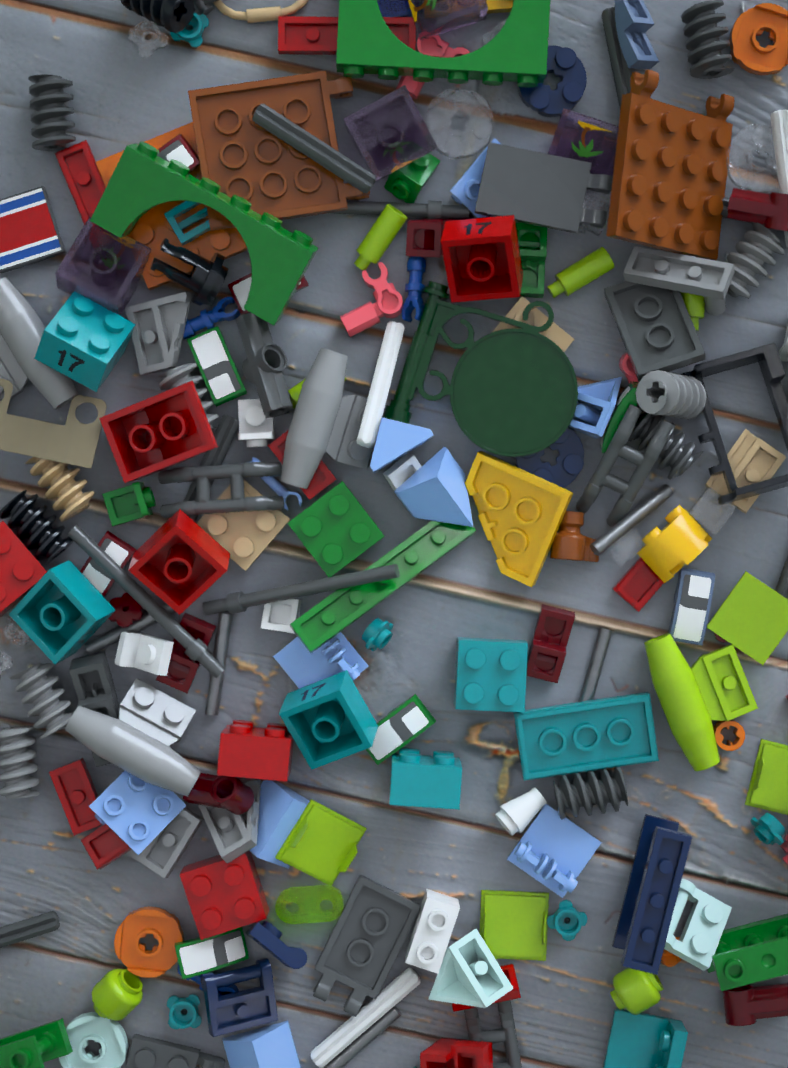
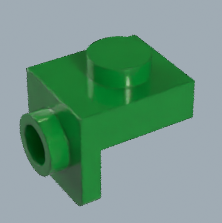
M413 142L411 143L413 145L406 149L404 156H401L398 162L402 164L415 159L418 160L394 173L390 172L384 186L396 198L406 203H414L420 191L440 163L439 159Z
M140 481L102 494L112 527L153 515L151 507L156 506L151 487H145L144 482Z

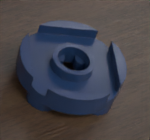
M552 45L548 46L547 74L545 79L548 73H554V76L560 77L561 82L557 83V89L551 90L549 85H543V83H538L537 87L532 88L517 86L522 102L528 108L530 107L544 117H558L570 112L581 100L587 83L585 68L581 60L576 56V53L568 47L562 48Z
M567 428L562 436L549 446L552 451L557 450L559 456L555 458L556 464L554 466H551L549 462L543 463L540 457L545 454L544 450L531 455L515 457L516 466L562 488L571 484L583 469L584 448L578 435L570 428Z

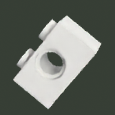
M426 889L405 951V963L437 974L439 973L460 910L458 899Z

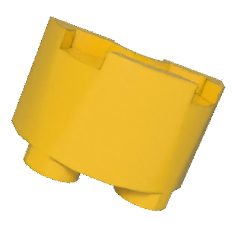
M680 504L666 515L665 520L668 523L662 530L656 526L642 539L645 545L637 552L664 583L672 579L685 564H690L709 545L708 542L713 539Z

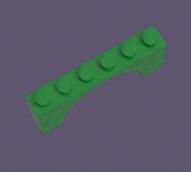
M339 0L337 72L343 73L344 77L354 79L363 78L364 74H377L378 78L382 80H397L399 76H413V80L418 82H431L434 78H447L449 83L465 84L468 83V79L482 80V84L489 86H499L503 84V81L517 82L519 87H537L538 83H544L547 74L550 0H513L512 10L506 23L491 41L474 52L451 58L425 55L401 42L384 21L377 0Z
M140 142L139 145L136 143L127 145L90 221L122 238L130 234L135 224L146 212L161 203L178 200L192 201L215 209L236 227L249 252L252 280L244 309L274 326L281 319L318 250V247L312 244L313 239L301 231L294 230L292 233L281 227L283 222L269 213L264 212L263 215H260L251 210L252 204L237 195H233L231 198L219 191L221 186L205 177L199 180L190 175V168L183 163L173 159L169 163L157 156L159 151L155 147L145 142Z

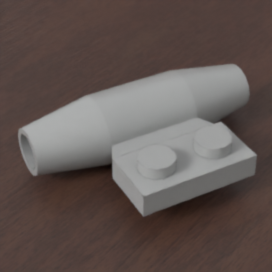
M1 278L0 378L9 380L13 384L11 399L23 392L30 380L53 408L59 409L69 404L73 397L79 395L71 378L34 359L45 326L34 308L8 278ZM0 386L1 402L4 398V389L2 388V386Z
M324 348L320 349L302 385L289 427L280 481L307 489L325 453L334 461L367 469L373 448L358 445L357 437L368 398L352 393L343 396L347 355Z
M138 678L135 679L118 708V719L78 706L65 728V731L102 759L149 784L188 797L201 774L200 770L170 748L180 741L196 710Z

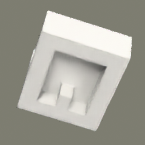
M260 399L238 400V440L246 441V447H267V440H275L274 418L265 417Z
M123 631L120 634L115 664L122 667H134L155 675L167 676L174 642L149 634Z

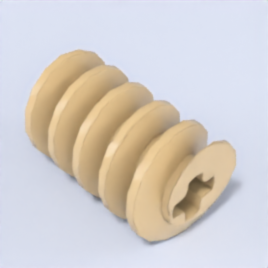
M32 457L24 463H36L30 470L32 476L43 475L37 483L39 487L51 486L45 493L46 499L58 498L52 508L54 511L65 509L59 518L61 522L76 516L91 506L89 501L95 492L83 493L82 489L88 481L86 479L75 481L74 479L80 472L79 467L68 469V464Z

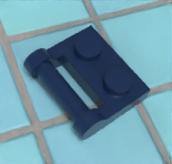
M264 921L262 925L259 922H255L245 932L285 966L293 969H300L305 966L307 962L306 952L301 948L288 947L280 940L283 933L268 921Z
M268 958L257 960L255 965L213 974V972L201 974L200 979L205 998L209 1034L212 1037L278 1021L272 968ZM259 978V987L218 997L217 988Z

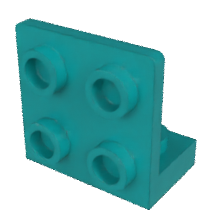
M616 1008L613 1014L603 1068H681L688 1031L681 1020L645 1013L633 1015L628 1010Z

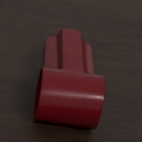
M733 188L729 198L727 218L764 224L766 228L788 231V194L777 192L766 194Z
M201 773L188 797L183 795V799L188 803L227 809L231 813L239 815L251 808L254 802V793L249 786L237 777Z
M788 983L757 987L748 984L723 991L725 1019L728 1025L747 1026L756 1023V1019L788 1016Z

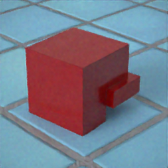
M440 1038L420 1053V1068H493L492 1042Z

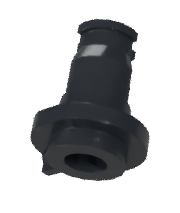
M164 238L160 245V250L193 266L189 275L157 258L153 259L150 269L153 271L156 269L164 273L170 280L194 291L193 303L199 306L202 304L212 306L228 273V268L223 266L225 256L216 252L211 261L186 248L170 244L169 240Z

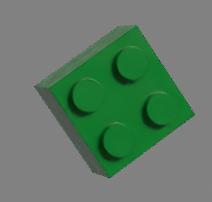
M343 481L288 522V525L328 577H332L385 536Z

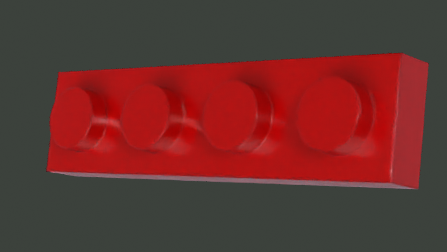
M278 16L279 54H337L338 17ZM383 17L392 33L401 42L416 51V22L414 18Z

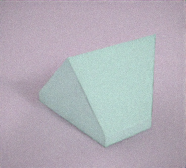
M474 929L447 947L428 1000L487 1008L514 988L478 930Z

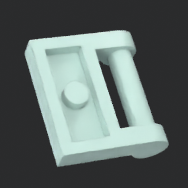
M682 879L664 949L703 971L709 969L712 962L711 955L715 954L732 907L697 889L692 882ZM689 900L693 903L681 937L677 940L674 932L685 904Z

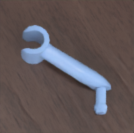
M252 457V461H250V462H261V461H260L259 459L255 458V457ZM274 476L260 477L278 496L283 497L284 508L289 511L286 500L290 495L297 496L299 505L302 507L303 498L298 492L288 491Z

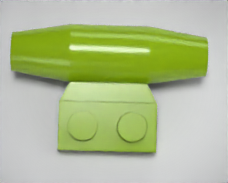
M670 633L646 641L644 645L652 683L674 738L694 771L705 770L717 765L720 762L712 720L730 721L758 709L734 645L729 644L698 657L697 661L690 668Z

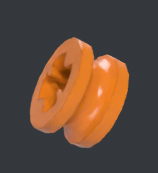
M734 720L718 721L713 726L717 746L721 749L734 751L743 745L745 731L738 722ZM729 726H734L733 734L736 735V739L733 742L727 740V744L722 743L724 736L720 734L723 728L729 730Z

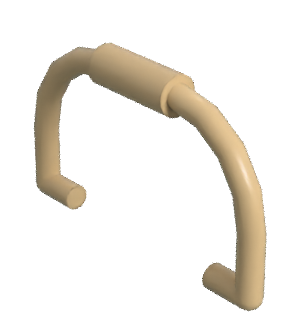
M222 0L212 3L222 14L234 20L258 23L278 21V16L295 14L307 4L308 0H297L291 6L281 8V6L246 9V12L235 11L227 7Z

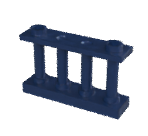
M645 814L612 943L613 947L624 950L621 961L623 967L658 975L692 841L690 834L678 832L679 822Z

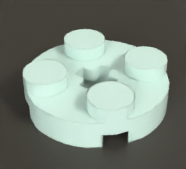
M96 1012L81 1014L74 1018L66 1027L73 1052L59 1057V1061L63 1068H121L127 1057L128 1040L126 1033L118 1021L102 1018ZM88 1040H94L101 1044L102 1047L99 1049V1055L95 1056L92 1051H85V1047L89 1044Z

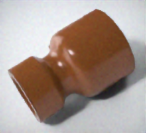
M565 512L559 526V531L556 533L551 545V559L599 562V556L595 555L590 548V545L596 539L589 538L580 533V528L584 525L585 513Z

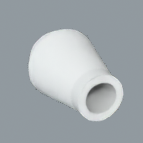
M534 787L523 795L499 806L501 810L495 816L504 829L513 836L516 832L522 833L547 802Z

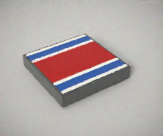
M44 186L0 199L1 274L66 253Z

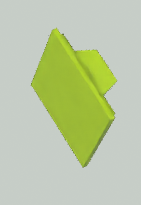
M745 571L707 624V628L764 665L788 631V599Z
M761 739L745 805L788 815V745Z
M311 799L275 858L332 886L340 872L345 873L358 853L357 844L367 828Z
M481 890L479 934L495 959L546 961L549 893Z

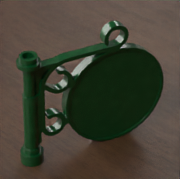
M429 281L427 287L424 286L422 292L428 294L417 331L414 332L394 399H391L390 406L386 405L383 418L409 424L412 415L409 412L411 407L409 404L411 400L413 401L418 388L422 397L429 401H438L450 395L454 417L463 433L477 446L490 453L507 457H519L540 452L552 445L570 425L578 401V384L570 360L557 344L539 334L548 330L553 324L554 314L552 308L543 301L531 302L526 306L523 311L524 321L528 320L529 313L533 308L542 307L548 312L547 323L536 327L481 309L462 307L443 301L441 298L449 299V294H447L448 286ZM470 313L521 329L512 328L495 331L474 342L475 332L473 326L469 321L462 318L460 323L468 328L469 335L465 342L457 344L450 340L443 327L452 318ZM439 335H441L448 346L453 349L461 350L467 348V350L461 356L454 369L450 385L443 373L438 370L429 371L430 375L440 377L443 382L442 391L438 395L432 396L425 392L424 382Z

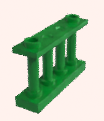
M788 913L723 930L715 954L711 955V965L707 969L708 973L716 972L721 991L788 974Z
M63 1018L0 1038V1068H45L43 1062L73 1052Z

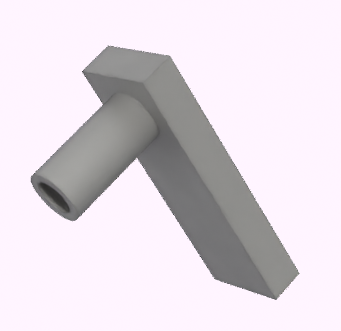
M635 245L623 271L624 280L628 282L704 296L706 312L713 316L720 315L725 311V296L735 273L734 264Z

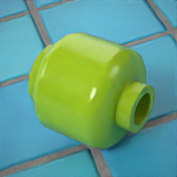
M627 968L613 977L614 990L610 994L619 1010L626 1008L631 1014L638 1015L661 1000L660 991L664 990L657 975Z
M112 969L93 987L91 992L96 1013L102 1018L112 1021L124 1019L142 1001L143 986L140 978L127 969Z

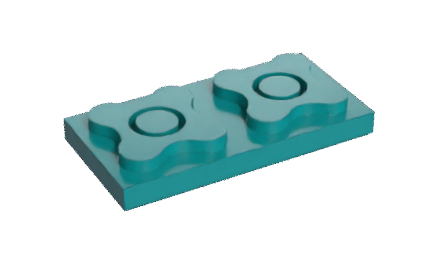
M649 692L527 709L525 713L513 712L524 781L659 761Z

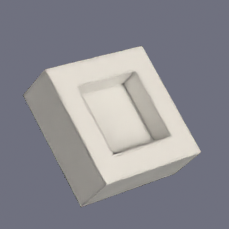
M407 453L382 474L395 491L422 466L415 455Z
M288 599L264 604L261 628L295 634L290 624L299 618L302 600Z

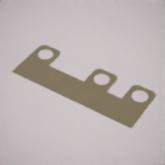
M0 378V386L4 389V398L0 402V450L92 468L102 428L99 418L105 416L107 408L103 400L83 395L73 397L65 426L7 414L13 391V384L9 380ZM91 403L96 406L98 416L94 422L84 424L77 420L75 412L80 404Z

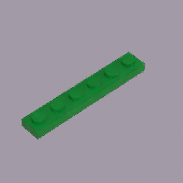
M437 521L429 522L365 569L397 564L400 572L399 578L338 589L293 621L290 627L310 654L475 534L476 529L474 527Z

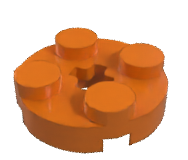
M762 3L748 9L737 18L729 35L730 54L734 63L739 64L742 69L749 73L761 76L777 74L788 65V11L785 8L776 4ZM763 31L768 32V39L773 41V45H767L765 48L759 46L756 36H761Z
M142 907L130 912L120 924L115 934L114 949L118 959H121L127 970L132 974L144 978L158 977L171 969L178 961L175 943L184 941V934L180 922L174 914L158 907ZM148 933L153 934L154 938L158 939L159 945H154L152 950H146V944L140 943V938H145Z

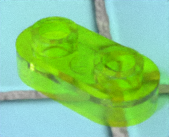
M334 886L290 887L279 894L275 909L278 917L288 924L330 922L341 915L344 898L342 893ZM323 900H330L333 907L330 910H324L321 908L320 903ZM289 902H295L299 909L296 912H289L286 905Z

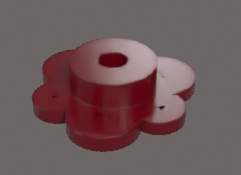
M127 592L122 597H115L109 602L116 610L109 617V620L116 622L121 628L129 627L133 621H138L143 617V612L141 611L143 607Z

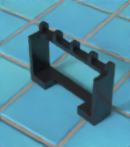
M775 342L697 364L692 371L681 374L695 377L704 386L703 377L758 362L788 451V402L781 384L785 371ZM706 392L707 398L703 413L709 432L698 436L700 444L713 442L720 465L713 466L708 470L710 476L723 473L729 494L718 497L719 505L787 487L788 474L744 487H737Z

